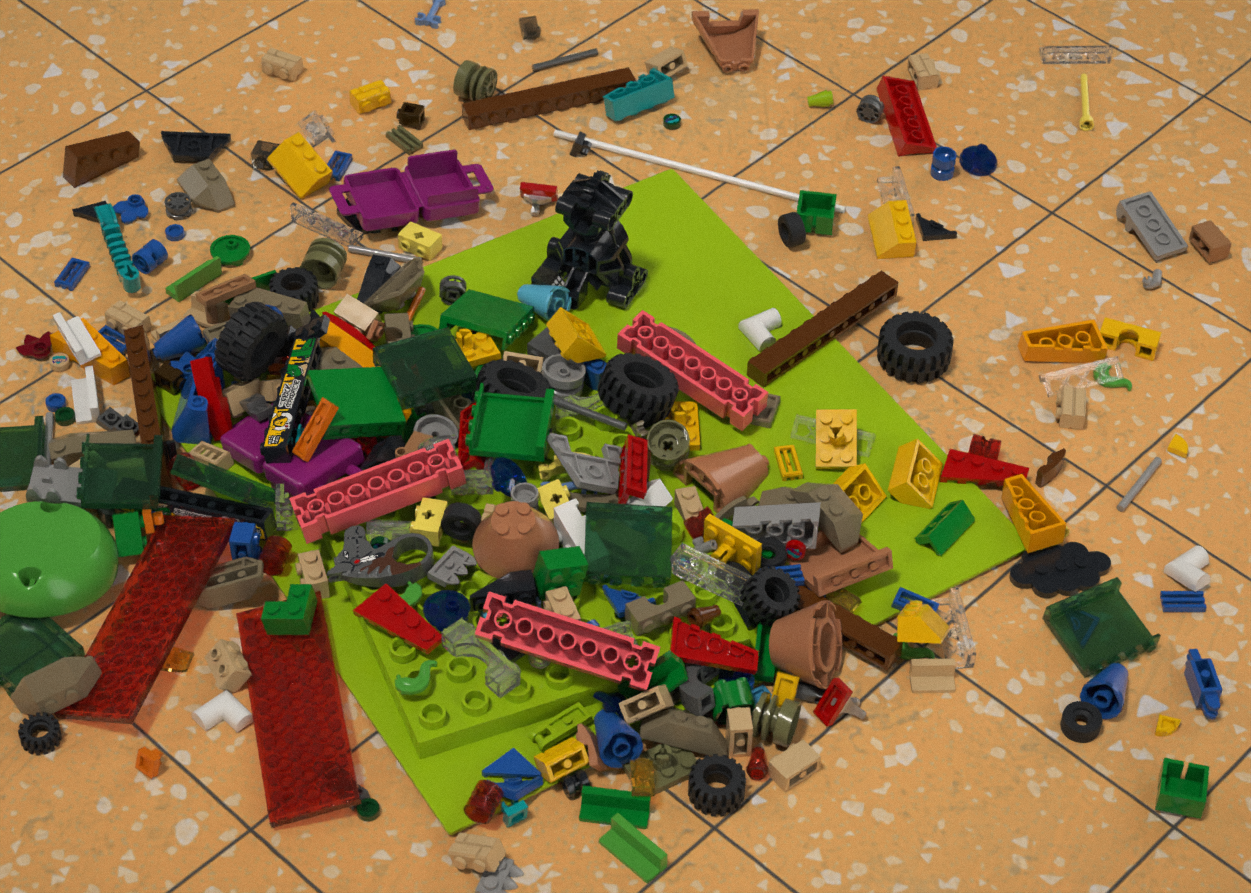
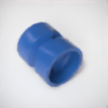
M942 146L933 151L930 174L934 179L948 181L953 177L956 152L952 148Z
M155 239L150 240L143 248L132 255L134 266L143 274H149L157 265H160L168 258L166 248Z

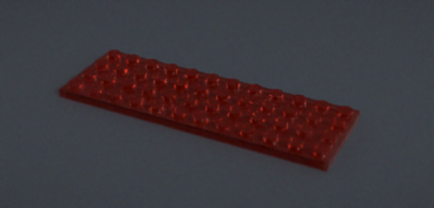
M163 515L164 524L157 525L155 533L149 539L85 655V658L86 656H93L102 674L86 698L55 712L54 714L57 718L133 724L229 542L234 522H236L235 518Z
M320 591L315 592L317 604L309 635H267L261 620L264 606L236 613L243 658L248 663V668L252 674L247 680L271 828L361 804L323 598Z

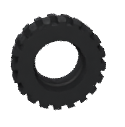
M251 302L245 304L244 307H240L238 312L231 316L229 322H226L223 331L219 334V340L216 342L214 354L218 366L241 381H253L254 378H259L275 362V358L280 354V350L284 346V340L287 337L286 330H288L285 318L261 302Z
M913 311V313L903 312L902 315L896 314L892 319L889 318L881 327L877 359L884 370L886 369L890 376L894 375L897 380H906L907 383H911V381L916 383L930 382L947 371L951 362L954 338L948 326L943 321L940 322L938 317H932L929 313L925 312L921 314L919 311ZM904 345H919L926 349L915 350Z
M621 353L612 357L606 364L598 385V393L604 406L610 408V411L613 414H618L620 418L624 420L626 418L633 423L643 420L644 424H655L664 420L669 415L677 397L679 386L673 372L670 373V369L661 365V362L654 361L651 357H644L637 353Z
M498 359L497 361H490L481 367L471 395L473 403H475V391H479L481 383H484V392L542 398H545L546 389L552 388L546 377L544 378L539 371L536 372L531 366L528 367L524 363H516L513 360L504 361L503 359Z

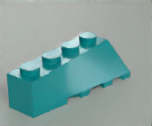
M652 68L649 70L650 74L638 76L639 80L636 82L629 81L626 83L625 88L619 87L603 96L606 116L614 121H621L625 117L636 115L642 110L651 109L660 103H667L668 100L675 98L672 78Z

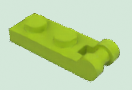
M577 702L531 730L528 736L533 742L538 743V748L542 752H545L552 745L577 731V724L587 725L592 722V715Z

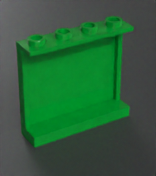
M469 289L441 313L438 332L446 334L455 325L503 338L502 350H505L530 325H533L535 320V314H533L534 306Z
M386 367L308 370L304 386L311 387L317 406L323 397L339 407L323 435V440L402 434L406 419Z
M481 383L479 391H475L474 402L476 405H472L471 417L473 419L469 420L468 426L470 434H466L465 446L469 447V455L544 462L548 443L547 437L554 409V389H546L545 398L486 393L484 392V383Z

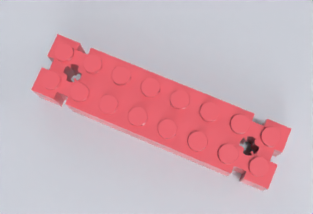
M644 310L633 318L632 327L627 324L617 335V349L623 353H637L644 357H651L654 361L661 362V365L668 367L670 373L673 372L679 390L721 418L728 416L730 424L741 431L752 422L753 415L758 416L767 407L768 392L757 384L752 387L749 385L748 378L662 322L657 325L655 318Z
M446 439L433 444L434 448L426 451V448H422L313 489L314 493L308 496L304 492L289 498L306 543L322 539L323 533L330 531L332 535L351 526L359 525L420 502L423 497L430 498L443 493L442 489L449 486L450 489H454L467 484L463 467L458 456L455 455L450 440Z
M488 592L483 607V612L487 613L486 619L480 617L475 631V638L491 643L493 638L501 640L500 646L620 684L623 679L630 682V688L642 692L647 691L652 672L647 671L648 666L654 667L660 646L643 641L641 647L633 644L635 638L514 600L513 605L505 603V596ZM507 617V622L510 621L509 624L500 626V622H497V620ZM631 658H634L635 663H638V665L630 668L625 661H630Z

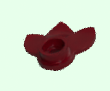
M48 331L40 338L27 334L24 339V345L16 347V350L24 356L44 359L51 354L50 347L52 344L50 335L52 333Z

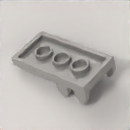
M1151 191L1119 201L1116 209L1117 218L1126 217L1125 230L1127 232L1134 230L1155 261L1187 250V243Z
M39 455L34 460L30 483L26 491V501L65 502L81 508L111 511L114 491L116 490L119 477L118 472L68 467L66 461L60 457L54 461V465H50L42 455Z

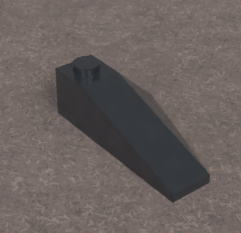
M373 254L357 300L364 303L401 266L390 257ZM375 310L379 313V315L383 313V311Z

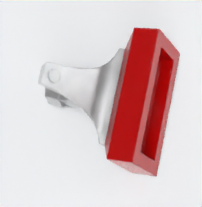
M527 182L520 183V195L524 200L532 204L530 214L533 216H538L540 205L557 201V186Z
M839 677L833 678L813 711L826 726H832L841 713H849L861 719H864L866 716V712L859 707L860 699L851 697L853 691Z

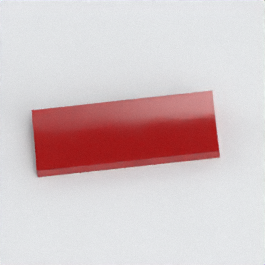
M882 76L876 90L880 101L884 103L883 111L898 157L916 153L933 154L937 146L915 81Z

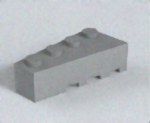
M821 502L735 507L732 527L755 540L762 537H771L781 541L784 546L790 540H799L805 544L806 548L816 549Z

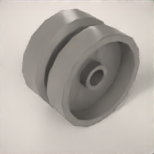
M561 354L551 355L546 358L542 364V375L544 378L546 377L551 388L554 389V396L569 402H574L580 398L583 393V381L585 380L586 373L583 362L576 363L571 359L568 361Z
M431 414L421 417L416 422L413 432L417 431L433 436V444L449 439L455 449L458 429L450 419L438 414Z

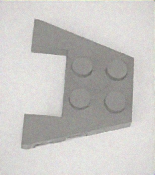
M554 433L548 435V443L577 488L615 494L619 482L618 466L621 462L619 456L622 452L620 446L604 444L601 449L604 458L571 452L567 436Z

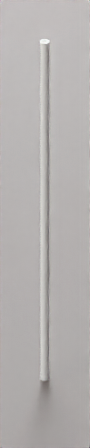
M559 130L554 131V137L575 142L578 136ZM585 137L584 141H590L592 143L591 146L790 200L798 201L799 194L590 138ZM836 204L835 212L844 214L846 207Z

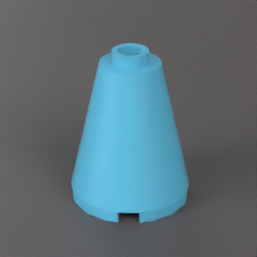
M524 284L517 292L519 302L534 306L533 312L547 322L560 307L569 312L572 302L571 297L568 295L569 289L563 286Z

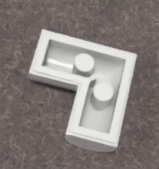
M771 308L739 322L738 328L760 352L776 343L775 337L769 331L781 326V316L775 308Z
M1199 545L1194 546L1165 565L1164 573L1196 592L1210 583V575L1201 570V568L1209 564L1208 553L1203 547Z
M227 689L192 712V719L205 731L223 719L236 732H239L255 721L254 715Z

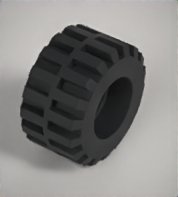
M289 267L286 270L282 269L279 273H275L273 278L270 279L269 288L271 292L307 302L309 312L317 307V303H319L318 280L313 275V272L307 271L305 268Z
M765 566L756 571L743 584L740 591L742 594L740 601L744 603L742 607L747 610L746 614L754 618L753 621L756 623L759 621L764 626L767 624L772 626L776 620L792 614L798 607L800 595L797 593L799 592V587L795 586L796 581L790 578L789 573L785 574L783 569H776L775 566H770L769 568ZM766 592H768L773 597V599L776 600V602L770 599Z
M713 754L712 757L709 755L704 756L703 760L699 758L696 761V765L693 764L691 772H689L688 796H690L691 804L694 803V808L697 810L702 809V813L705 815L711 813V816L716 817V814L726 816V812L729 814L733 813L734 809H738L744 800L745 770H742L740 763L736 764L734 758L728 759L727 755L721 757L718 754ZM718 782L726 786L722 788H714L709 786L708 784Z

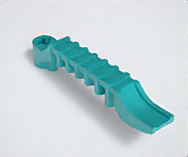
M111 203L95 206L94 210L107 249H109V255H111L117 276H119V281L122 282L126 292L135 293L141 288L139 270L133 266L131 256L128 254L115 211Z

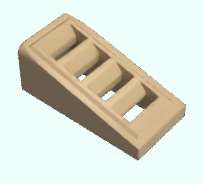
M201 441L188 453L191 458L219 475L225 473L234 464L230 452L204 441Z

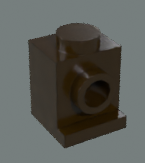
M404 102L401 109L399 108L397 111L399 124L416 127V130H420L425 121L424 105Z
M167 360L154 371L156 386L174 396L183 389V385L186 382L183 372L178 368L172 367L170 361Z

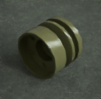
M470 60L464 61L455 75L453 83L454 94L465 99L470 98L472 101L492 97L497 84V71L486 66H480L478 63Z
M318 238L311 242L299 269L305 268L307 271L313 272V275L317 277L319 289H329L336 285L347 261V253L338 242L328 238Z
M674 420L659 421L651 427L647 435L648 450H651V464L661 471H673L678 462L688 459L690 448L688 431L682 424Z
M763 692L751 718L753 737L757 738L761 732V740L765 741L770 732H772L773 743L787 748L792 741L798 724L801 702L787 698L782 706L779 707L778 695H774L770 701V693Z

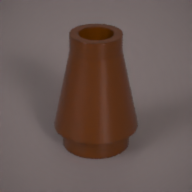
M716 604L692 608L687 614L688 623L690 625H697L701 629L714 619L720 617L721 610Z

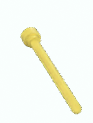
M1082 74L1080 76L1082 117L1079 120V126L1083 131H1090L1094 127V120L1089 113L1087 75Z

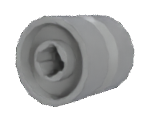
M525 482L519 483L512 488L511 501L525 502L530 507L539 511V493L536 486Z

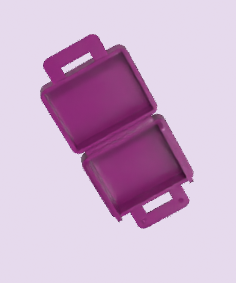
M453 149L409 156L404 172H400L398 168H386L345 175L344 184L331 186L329 191L341 215L356 214L363 230L373 231L404 226L410 221L417 223L419 220V210L426 221L476 214L479 211L480 204L478 195L491 193L494 187L480 164L462 166L457 159V150ZM474 173L480 186L473 187L467 174ZM343 193L346 194L351 206H348Z
M305 413L303 417V429L306 427L310 418L312 417L307 413ZM249 415L233 425V429L223 434L220 439L223 449L230 452L234 460L256 473L264 472L273 490L288 499L304 492L308 496L314 493L313 489L334 482L344 474L352 475L363 471L360 469L364 461L362 447L350 438L323 440L322 437L309 462L304 461L293 453L290 463L266 464L264 455L260 453V444L264 441V431L268 428L269 417L258 422Z

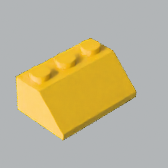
M300 132L285 139L267 158V161L300 200L329 184L333 172Z
M907 200L888 201L868 214L867 217L877 259L914 257L917 242Z
M562 307L546 323L550 331L549 335L556 341L554 344L561 350L560 354L569 361L571 359L576 363L604 358L607 355L589 324Z
M918 438L899 446L888 491L900 503L927 509L932 508L943 463Z
M866 463L849 467L833 483L838 484L863 513L862 522L887 497Z
M910 601L897 616V642L941 644L949 632V625L928 604H923L922 601Z

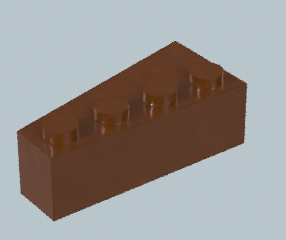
M129 131L65 146L63 178L74 188L138 158L140 141Z

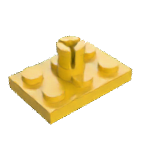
M460 329L459 332H456L457 339L431 346V352L444 375L501 359V353L489 334L482 332L472 334L469 329Z
M674 401L669 415L664 420H674L682 424L689 434V451H700L697 401Z
M857 409L816 410V469H848L851 466L857 465Z
M711 514L705 518L704 543L712 539L717 543V549L711 551L713 552L710 555L711 561L717 567L721 566V568L729 561L737 562L744 566L751 575L758 571L761 564L762 543Z

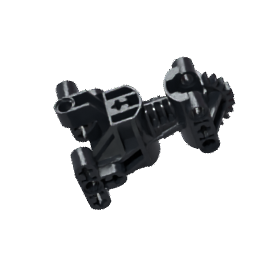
M597 170V173L594 172L593 176L578 173L575 180L569 184L563 195L557 200L555 212L564 215L563 221L569 228L561 239L552 237L549 240L547 258L540 266L538 278L556 284L555 280L558 283L560 282L557 279L558 276L561 279L567 278L564 287L570 291L568 292L569 297L572 299L570 309L573 310L578 309L588 294V282L596 291H598L601 285L610 288L606 302L626 309L645 283L648 275L647 269L632 264V255L626 245L629 241L628 234L623 225L618 221L631 204L633 192L609 183L611 175L601 170Z

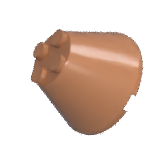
M509 501L498 504L495 510L478 525L473 537V554L481 570L483 569L493 577L501 578L509 572L531 569L533 574L539 551L559 549V537L554 524L546 515L530 507L525 502Z

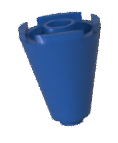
M190 314L153 344L155 348L151 350L156 359L161 358L163 362L182 357L185 352L190 354L201 352L208 344L194 317Z
M1119 663L1110 664L1083 686L1080 700L1097 707L1101 712L1102 719L1116 717L1124 706L1128 670Z
M603 709L599 711L594 717V725L601 760L605 765L612 768L623 767L622 764L635 762L643 749L639 733L612 710Z

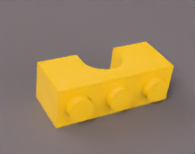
M1106 317L1100 329L1108 349L1115 351L1119 344L1128 343L1136 349L1134 356L1151 361L1154 360L1162 332Z

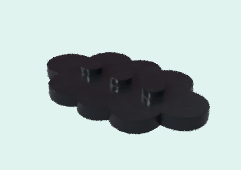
M1069 542L1063 547L1053 545L1030 553L1025 551L1022 555L1021 563L1011 568L1009 578L1016 587L1022 589L1032 588L1033 592L1042 598H1051L1058 593L1064 596H1072L1078 590H1095L1098 587L1100 576L1106 575L1109 572L1111 560L1103 552H1089L1083 544Z

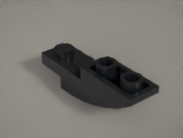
M324 314L317 319H313L305 326H300L297 330L289 326L288 330H286L287 337L284 340V346L277 357L290 355L289 349L293 345L294 338L318 337L320 341V337L327 334L330 319Z

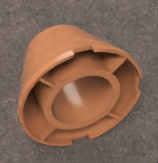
M820 601L776 620L772 625L769 637V652L774 667L790 675L798 676L801 680L820 689L828 688L833 680L835 671L840 669L842 657L840 619L835 618L833 611L837 609L831 601Z

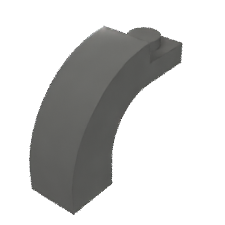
M686 663L684 666L688 680L679 686L681 703L690 713L696 716H703L715 707L713 688L705 684L721 673L720 668Z

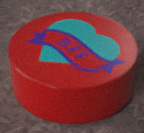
M790 540L786 543L785 547L788 558L792 560L804 558L806 546L803 542Z

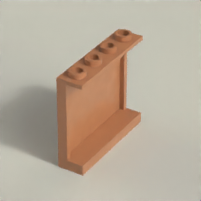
M819 530L817 533L816 549L806 548L804 558L792 560L787 557L784 566L800 564L805 579L804 584L819 597L893 569L892 550L888 547L878 550L859 534L857 545L840 553L822 530Z

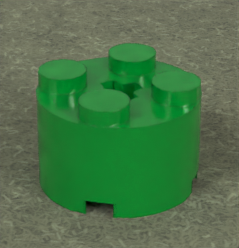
M741 677L729 682L719 680L714 683L715 707L711 709L715 722L717 720L718 724L726 725L727 709L736 707H750L752 716L756 704L747 678Z

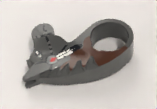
M358 525L351 526L344 533L343 550L337 557H334L335 566L327 572V576H330L328 580L331 583L345 580L361 586L381 588L384 584L392 588L408 585V581L415 583L426 577L427 572L435 565L432 544L428 538L421 534L408 533L374 549L367 541L364 528ZM409 550H421L427 554L423 560L415 564L397 563L399 556Z

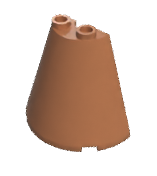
M759 9L742 10L739 20L709 21V11H692L693 24L719 63L722 71H747L754 60Z
M747 444L737 448L681 460L675 465L673 475L686 486L692 482V477L714 495L713 510L718 513L733 500L742 496L748 499L768 476L767 466H769V461L752 444Z

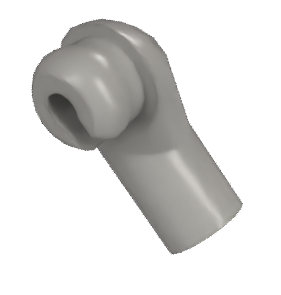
M1155 269L1152 277L1148 276V279L1144 277L1142 279L1143 287L1152 289L1160 286L1162 271Z
M701 536L692 540L694 550L700 555L717 549V543L713 539L705 543Z

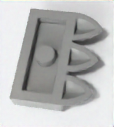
M452 546L427 572L428 579L443 587L458 585L459 579L456 575H468L465 566H476L477 563L471 554Z
M504 857L501 862L499 861V866L495 872H483L475 893H507L505 890L517 889L518 885L510 877H520L524 873L514 864V860Z

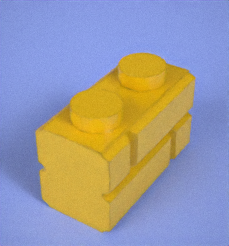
M382 80L349 90L350 104L358 114L391 104L390 89Z
M573 737L545 750L544 753L541 752L534 756V761L537 769L541 772V777L550 783L589 764L584 744Z

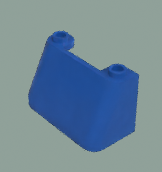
M205 353L201 355L200 358L212 357L215 377L220 378L221 389H225L223 369L216 363L215 354ZM192 372L183 385L172 426V438L178 443L199 444L201 441L211 444L213 437L210 432L207 414L208 401L205 397L198 396Z

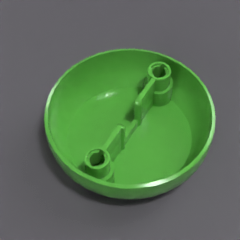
M33 501L19 504L0 512V612L27 618H44L68 614L97 601L114 583L119 567L114 537L108 528L89 511L65 502Z

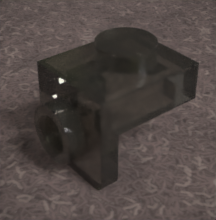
M536 16L519 18L523 40H534L540 37L541 28L538 27Z

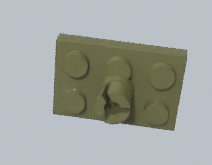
M660 744L641 753L635 762L622 764V769L638 792L649 793L653 796L688 780L693 764L696 765L697 759L690 750Z

